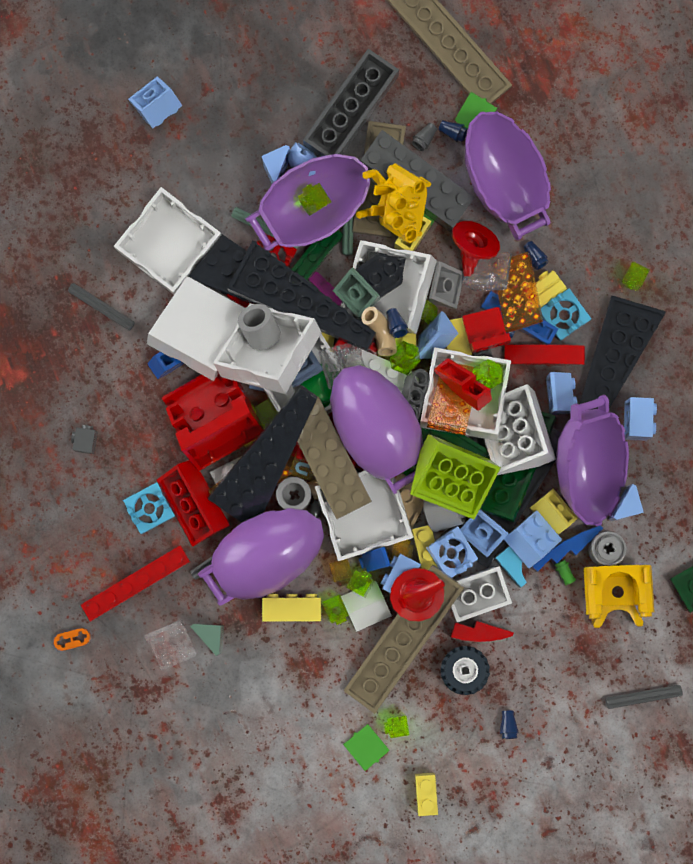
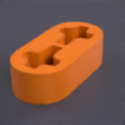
M85 628L60 633L54 638V646L60 651L84 646L90 642L91 634ZM81 631L82 634L87 635L83 643L81 640H74V637L79 636ZM62 636L64 639H71V642L66 643L65 647L58 644Z

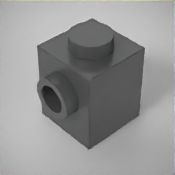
M82 425V428L76 427V431L72 432L71 443H74L73 451L95 454L98 432L93 430V426Z

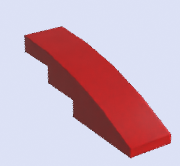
M505 345V360H511V365H585V346Z

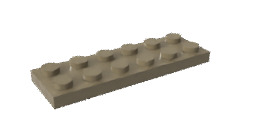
M368 121L364 154L381 130L403 145L406 126ZM369 178L370 186L365 201L356 212L371 208L372 205H378L381 195H374V187L378 184L372 178ZM355 213L353 233L390 238L391 231L380 224L379 215L359 219Z
M317 397L316 403L297 442L336 519H339L371 503L372 500L320 398Z

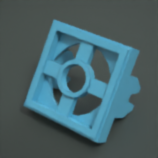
M570 288L558 294L538 310L542 318L553 326L557 327L556 324L559 322L566 323L569 326V329L557 327L558 331L555 336L559 341L591 320V317ZM568 301L574 305L568 309L563 308L559 302ZM554 306L558 311L557 317L551 320L550 312ZM562 310L568 311L570 314L569 319L561 320L559 312ZM578 310L579 318L577 323L574 324L571 320L572 313Z
M158 483L123 500L128 514L131 516L140 534L175 517ZM146 494H154L160 500L156 502L149 501ZM141 498L143 502L142 509L135 512V504ZM147 503H152L155 506V511L152 514H147L144 511ZM163 505V514L158 519L156 515L157 508ZM143 515L150 516L153 522H143L139 517Z

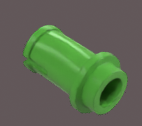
M564 559L555 564V571L558 570L564 584L568 585L574 582L576 578L568 566L569 562H566Z

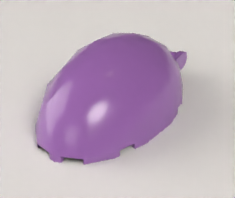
M497 111L480 112L469 123L467 130L465 165L474 192L486 210L499 221L508 224L514 238L518 241L522 236L544 225H550V219L545 211L549 208V191L551 190L546 173L547 168L542 155L530 136L523 129L521 130L514 123L513 119ZM536 214L539 215V220L518 229V223Z
M341 154L312 158L289 169L277 179L262 198L259 210L245 218V220L251 224L265 250H270L278 244L284 247L306 246L332 235L351 220L357 209L365 201L370 186V179H364L362 174L368 171V167L356 157ZM310 171H316L314 175L308 176ZM261 215L276 239L275 241L270 242L258 223L257 216Z
M361 365L344 368L333 380L330 403L334 425L344 448L358 466L375 478L387 481L392 492L396 494L398 493L397 490L413 482L415 471L394 484L390 479L417 464L419 453L423 446L420 424L412 406L397 386L378 371Z
M606 395L599 396L598 399L586 403L571 405V419L566 423L557 445L555 462L560 492L573 513L586 525L600 526L605 518L612 516L621 500V497H619L621 487H625L627 480L629 448L628 442L625 441L624 432L626 431L624 426L620 424L619 417L615 413L609 412V400Z
M286 508V510L276 512L275 510L260 514L242 522L223 538L213 553L211 565L201 570L198 575L204 579L213 592L219 606L234 598L243 600L261 598L279 591L302 574L319 553L324 538L322 522L307 510ZM211 572H213L219 585L226 592V595H223L219 587L216 585V583L210 576Z

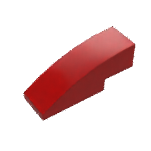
M447 358L434 368L442 381L477 411L492 401L491 389L478 382L475 374L451 359Z
M475 621L473 628L454 622L450 637L465 641L488 642L512 637L514 632L479 621Z

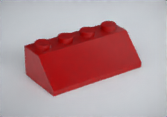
M190 460L177 464L157 479L192 547L230 526L221 508L208 500L212 492L201 471H198Z

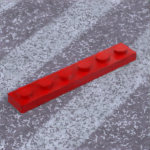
M180 545L81 604V607L91 622L190 563V560Z

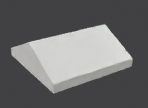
M376 581L341 596L356 632L392 616Z

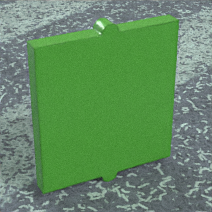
M470 92L454 121L464 124L468 128L469 123L480 112H496L497 107L487 102L486 98H481L475 93Z
M369 724L359 732H354V736L343 744L364 771L375 762L378 763L379 759L390 751Z

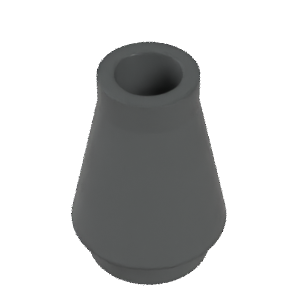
M428 123L427 126L413 136L412 145L419 151L428 149L437 131V127L432 123Z

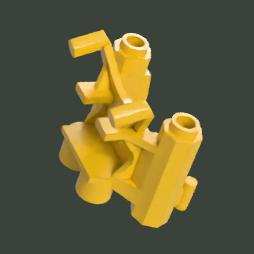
M396 163L387 168V180L384 179L378 170L372 169L363 172L362 176L364 179L372 178L378 184L374 187V195H381L378 205H372L371 208L356 212V217L361 219L379 215V221L382 226L408 243L414 242L417 237L422 235L420 230L427 199V187L431 186V182L423 177L414 175Z
M651 565L584 568L586 615H589V619H592L594 628H600L607 614L614 610H623L629 613L637 627L643 626L641 617H652V613H655ZM615 586L623 589L622 597L616 598L613 596L612 589Z

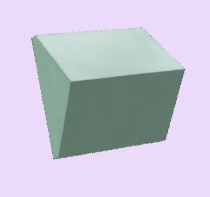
M353 267L333 289V292L358 319L362 317V313L366 308L372 307L381 299L379 294Z
M193 624L190 626L216 656L222 653L224 625Z

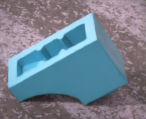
M508 546L495 557V560L518 587L521 588L527 583L522 574L523 561Z

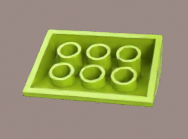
M428 434L419 453L410 494L475 519L501 467L488 458Z

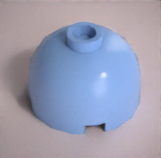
M295 142L288 155V162L294 168L312 158H317V156L302 144ZM310 171L308 176L314 175L316 171Z

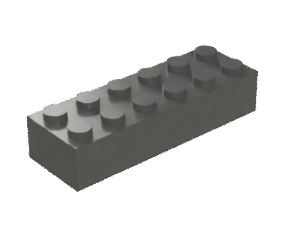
M367 49L303 139V145L319 157L332 154L343 155L399 77V69L370 49Z
M381 130L360 160L368 167V170H378L385 180L388 179L387 168L396 163L414 175L423 177L431 182V186L427 187L424 214L448 231L454 228L475 198L383 130Z

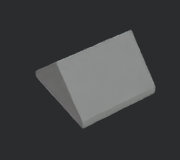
M437 261L428 303L457 309L464 278L463 271Z

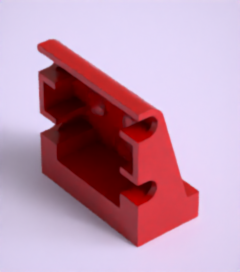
M220 374L217 375L214 381L204 375H200L162 397L163 402L167 406L166 411L171 424L177 431L175 434L181 450L198 471L257 439L264 430L241 383L223 378Z

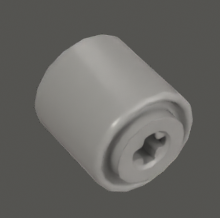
M253 304L240 313L238 325L248 344L253 349L266 350L277 343L281 332L270 309L266 305Z
M298 477L284 479L276 490L277 501L285 510L286 508L304 510L311 501L312 493L309 485ZM298 490L300 498L298 500H291L289 493Z
M424 500L425 516L433 532L465 523L466 516Z
M607 531L599 533L588 544L589 557L598 566L617 565L626 555V543L616 532ZM610 543L612 544L611 548L614 549V551L609 552V554H606V549H604V546H608Z

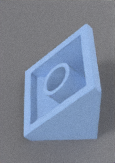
M287 145L261 156L263 166L272 184L286 171L289 163L288 155L290 153V147Z
M441 311L419 335L416 358L432 359L434 347L445 349L459 334L444 312Z
M631 484L626 487L618 506L608 520L615 521L644 513L636 485Z
M479 510L475 519L469 518L460 529L466 540L486 557L509 534L482 510Z

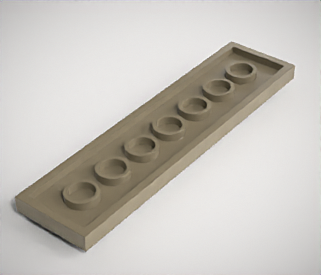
M387 0L468 94L473 92L481 98H486V101L492 104L512 87L507 78L438 0Z
M432 565L429 571L433 572L445 583V587H443L444 602L439 611L431 618L423 621H409L397 614L344 689V692L374 714L465 588L435 565Z

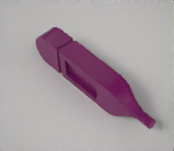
M315 272L309 281L321 293L330 297L333 302L341 306L342 300L333 292L334 287L318 272Z

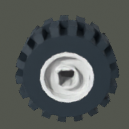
M460 646L452 649L444 657L441 663V677L447 688L454 693L460 695L475 694L486 685L490 675V667L487 658L480 650L470 646Z

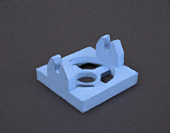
M458 526L426 547L437 567L451 578L467 571L466 569L472 567L473 562L478 559ZM456 539L460 541V544L450 546L448 540ZM442 545L444 547L443 556L440 557L439 549ZM449 548H453L456 552L453 559L447 557V550ZM465 549V558L461 564L458 559L459 551ZM447 560L452 561L456 568H449L443 563Z

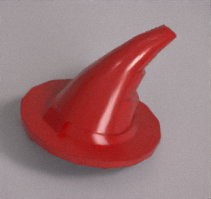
M461 221L456 223L452 229V238L460 248L465 283L472 284L474 269L478 261L495 257L500 250V242L496 235L482 224L473 221Z
M413 568L404 571L395 579L391 587L390 600L393 609L400 617L409 621L429 619L439 611L444 602L443 587H445V583L427 569Z

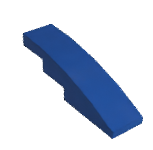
M492 291L488 293L480 307L481 309L487 310L499 307L502 319L505 322L511 323L512 327L550 345L558 331L557 327L540 317L536 320L533 318L535 316L534 313L528 314L530 313L528 310L517 307L518 305L505 300ZM504 302L508 303L506 308L502 307ZM509 307L517 311L513 316L515 317L513 321L511 320L512 317L506 316ZM521 318L526 320L524 324L519 322Z
M601 525L561 542L531 568L538 572L549 560L557 564L568 552L576 556L603 527Z

